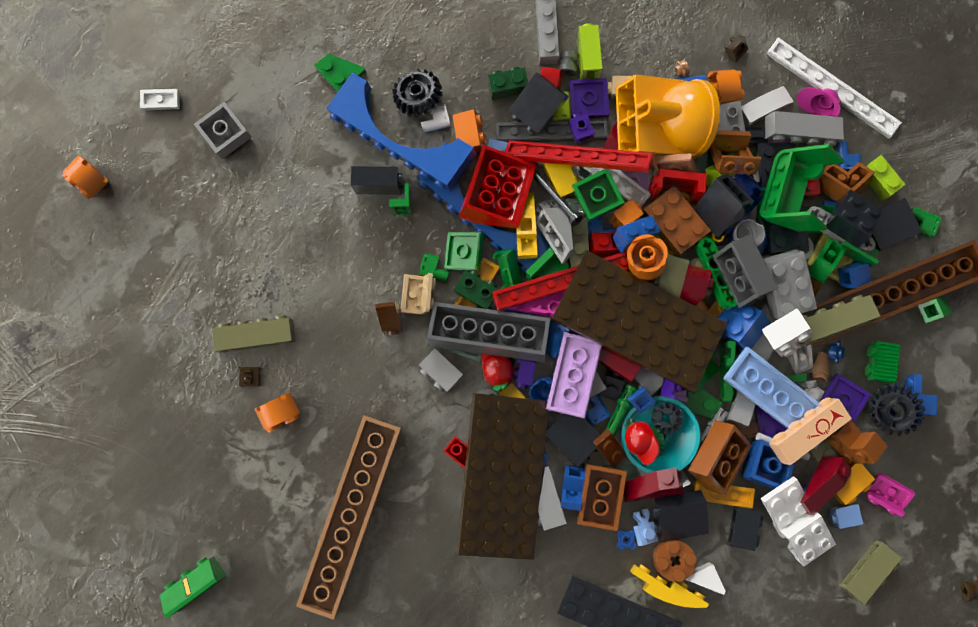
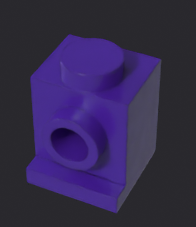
M582 112L573 114L571 116L572 119H569L568 125L575 144L593 139L595 131L592 128L588 114L582 115ZM584 123L585 126L581 128L578 124Z
M517 359L516 364L520 366L519 368L515 367L513 378L517 379L516 387L527 389V386H532L536 363Z
M663 379L660 396L688 402L686 397L687 390Z

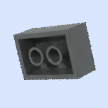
M751 235L732 241L713 255L727 286H729V290L733 294V298L737 302L738 308L753 303L778 288Z

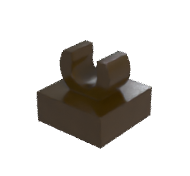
M740 34L736 38H730V45H723L725 51L729 53L730 59L735 62L748 50L746 38Z
M239 367V386H260V367Z

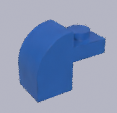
M907 375L904 381L905 389L908 390L909 387H912V394L919 392L917 399H923L924 402L921 406L926 407V410L922 413L925 415H937V396L922 394V375Z
M565 466L560 496L561 508L581 510L585 468Z

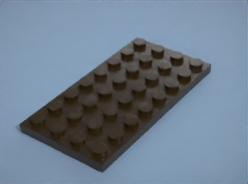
M588 250L584 254L551 320L691 393L696 391L727 325V322L646 280L637 278L634 274Z
M473 393L456 549L457 555L534 560L548 409H546L548 401Z

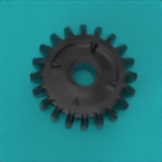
M417 68L416 72H413L410 69L409 74L403 73V78L398 77V83H394L395 89H392L396 108L403 115L407 113V116L411 117L414 114L417 118L419 114H422L425 117L426 112L432 113V108L437 109V103H441L440 97L443 96L439 78L434 76L432 71L428 73L424 69L421 72Z
M893 383L891 387L886 384L884 389L878 388L877 393L872 395L874 400L869 402V405L872 406L869 408V412L874 413L871 419H877L875 426L881 424L883 426L882 431L889 429V435H892L894 431H896L898 436H901L902 431L906 435L910 433V430L916 431L917 426L922 424L921 419L925 418V414L922 412L926 410L925 406H921L924 400L917 399L919 392L912 394V387L906 390L905 384H901L898 388L896 383ZM892 406L899 407L901 409V413L895 412Z

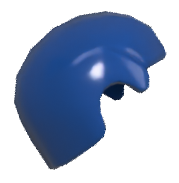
M541 377L536 380L530 387L529 395L531 399L548 401L553 379Z

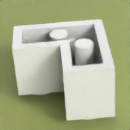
M798 309L762 329L774 350L781 357H788L795 353V349L798 348L796 343L798 341L800 343L810 338V334L813 333Z

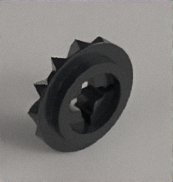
M665 402L657 405L652 411L651 421L653 427L659 429L660 433L672 434L682 426L683 414L678 406ZM662 411L667 415L673 414L670 418L672 425L666 421L661 422L664 418Z

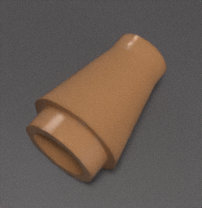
M817 353L810 372L812 380L818 382L828 381L830 377L828 353Z

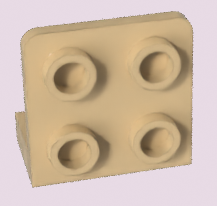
M428 273L425 276L404 275L400 313L424 315L433 308L434 298L431 297V290L435 288L433 273Z

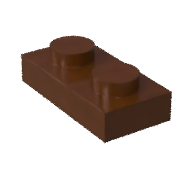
M608 429L593 441L594 445L612 467L627 456L625 450Z

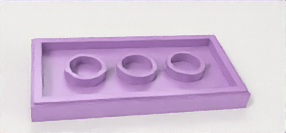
M564 332L546 409L585 419L601 345L583 336Z

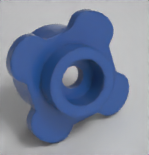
M838 341L837 344H831L829 349V358L835 359V363L838 364L840 358L843 359L845 354V348L841 347V341Z
M619 530L617 532L618 549L630 548L633 550L636 548L634 530L629 532Z

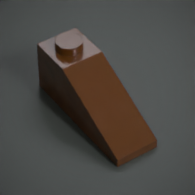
M396 302L375 304L382 332L387 333V336L399 335V332L403 331L400 307Z

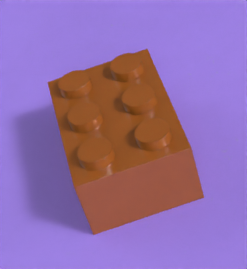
M675 186L642 211L644 218L653 216L660 228L658 236L674 256L679 257L711 231Z
M715 420L688 471L707 490L726 496L752 445L735 425Z
M586 463L582 506L577 514V524L618 531L627 471Z

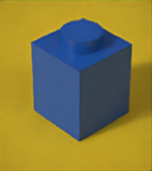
M854 261L837 268L841 287L857 288L871 282L869 263Z

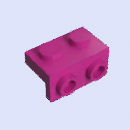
M878 472L874 477L875 480L871 483V488L866 491L868 500L875 505L880 504L885 507L892 515L897 514L903 517L905 515L904 508L915 496L914 491Z

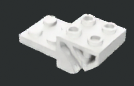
M793 476L766 494L761 500L773 520L772 524L778 535L789 540L788 549L804 567L835 546L836 543L822 516L817 512L814 515H809L800 503L804 491L799 481Z

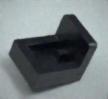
M607 368L603 381L606 389L601 391L599 395L617 401L625 379Z

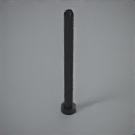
M535 169L533 178L570 218L569 222L571 225H578L582 221L583 216L579 212L575 213Z

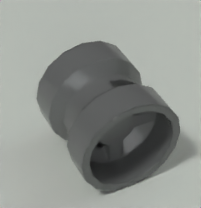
M572 51L561 52L559 69L563 71V75L573 76L577 74L576 63L578 62V53Z

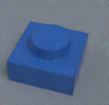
M644 386L628 397L630 403L640 414L656 403Z

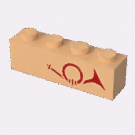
M828 397L821 400L818 407L807 411L802 419L792 422L789 425V429L785 432L776 434L773 437L774 440L769 445L781 463L792 465L852 418L839 399Z

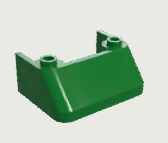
M830 144L780 151L775 156L760 208L761 217L768 222L798 232L826 230L827 226L811 211L800 212L808 180H815L821 177L826 165L844 164V159Z

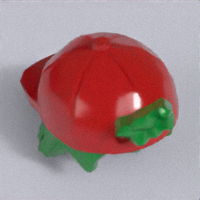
M481 354V370L485 380L494 386V391L505 390L514 376L515 362L513 358Z

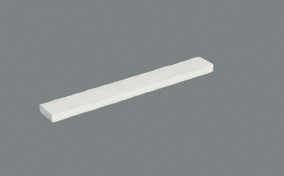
M777 38L766 53V55L814 88L819 90L829 88L837 92L841 100L840 106L888 139L893 136L902 122L780 38Z

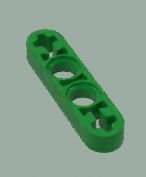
M704 237L696 243V252L703 268L712 270L710 277L714 279L712 290L721 308L730 310L737 305V302L733 298V294L729 290V286H727L718 266L716 269H713L709 265V260L715 262L713 255L718 252V249L711 238ZM717 278H721L724 281V287L718 285Z

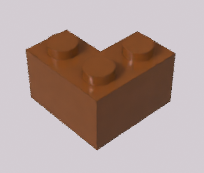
M860 162L848 172L836 164L827 165L824 173L819 177L820 191L837 202L850 189L860 195L868 188L875 172Z
M849 420L826 438L830 446L835 448L848 464L876 463L888 447L876 432L862 433L852 420Z

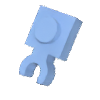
M642 509V517L639 511L633 512V518L638 522V525L633 526L638 546L658 541L654 522L648 521L650 517L648 509Z

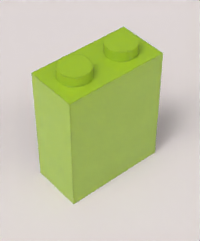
M586 23L579 26L576 40L580 80L600 79L603 68L599 26Z

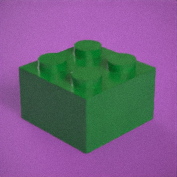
M603 169L572 185V190L588 223L620 208L625 203L608 169Z

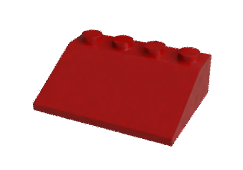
M483 144L474 166L459 218L475 224L518 228L536 164Z

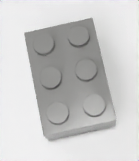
M795 249L764 259L778 287L766 295L772 317L780 319L795 309H798L800 313L817 309L803 251Z

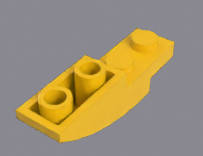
M533 192L528 193L519 227L516 228L518 259L537 258V233Z
M634 564L630 570L632 574L646 582L643 590L660 600L690 608H707L709 605L704 601L706 598L704 595L696 590L692 593L687 589L689 586L684 582L670 581L667 586L668 582L658 575L656 578L649 574L651 570L643 565L638 567Z

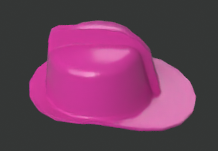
M809 87L802 89L797 95L798 105L808 113L838 117L840 114L841 100L837 92L832 89L819 90Z

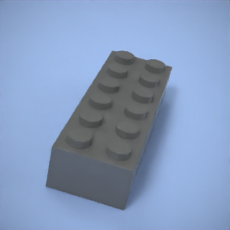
M434 302L427 340L429 346L545 362L550 318Z

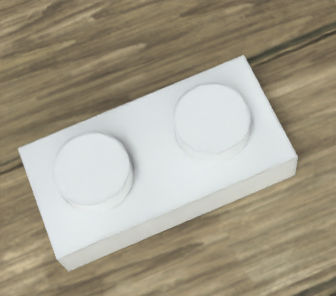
M178 89L140 90V108L142 110L180 109V91Z

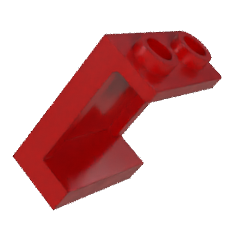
M659 169L657 175L653 176V181H650L649 193H652L651 199L655 200L661 190L668 191L675 186L679 192L690 193L689 204L697 205L706 191L707 174Z

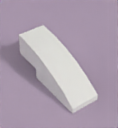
M784 86L777 88L741 106L743 121L746 127L765 119V116L770 113L779 111L793 103L794 101Z

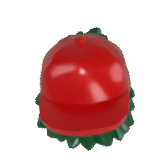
M628 418L624 425L626 429V445L629 451L637 455L643 464L649 465L659 455H662V450L665 449L664 435L660 433L659 429L652 427L651 424L642 421L636 422L633 418Z

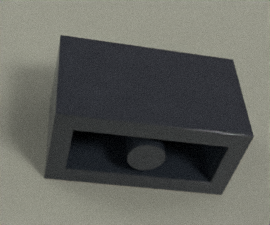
M733 506L727 545L755 551L760 542L758 531L759 527H762L763 524L762 512Z

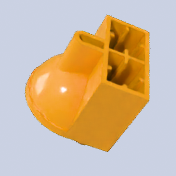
M635 74L616 86L618 150L654 153V156L692 153L693 159L703 155L711 146L718 130L720 103L718 94L710 82L700 79L684 81Z

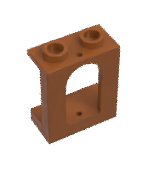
M717 130L709 150L718 173L756 175L761 157H753L748 147L751 139L750 131ZM721 151H737L739 156L722 155Z

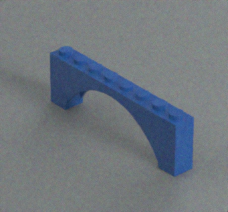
M352 72L326 109L331 114L329 117L337 123L340 121L344 123V127L349 131L360 133L359 136L367 142L371 140L374 142L373 145L379 150L383 151L385 149L393 159L404 161L403 164L410 170L415 168L424 179H432L435 181L434 184L440 189L444 190L446 188L451 191L477 155L474 147L459 138L453 143L427 149L405 147L389 140L376 128L369 104V93L372 90L366 80Z
M418 173V185L425 191L429 189L433 193V198L439 203L443 201L448 205L446 208L455 215L457 213L459 215L464 198L458 181L451 191L446 188L442 190L434 184L435 181L430 178L426 180ZM462 218L460 219L468 227L472 225L476 229L475 232L484 233L483 239L486 237L491 241L489 244L495 250L514 248L517 262L520 266L519 270L525 275L526 271L551 247L543 233L538 231L536 232L537 258L518 259L517 233L505 232L490 225L475 224Z

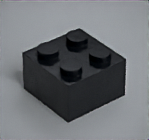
M850 189L838 200L826 226L828 230L858 249L871 237L883 210Z

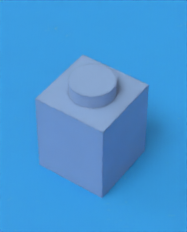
M852 503L850 505L829 507L830 513L828 517L833 527L842 529L863 524L859 504Z

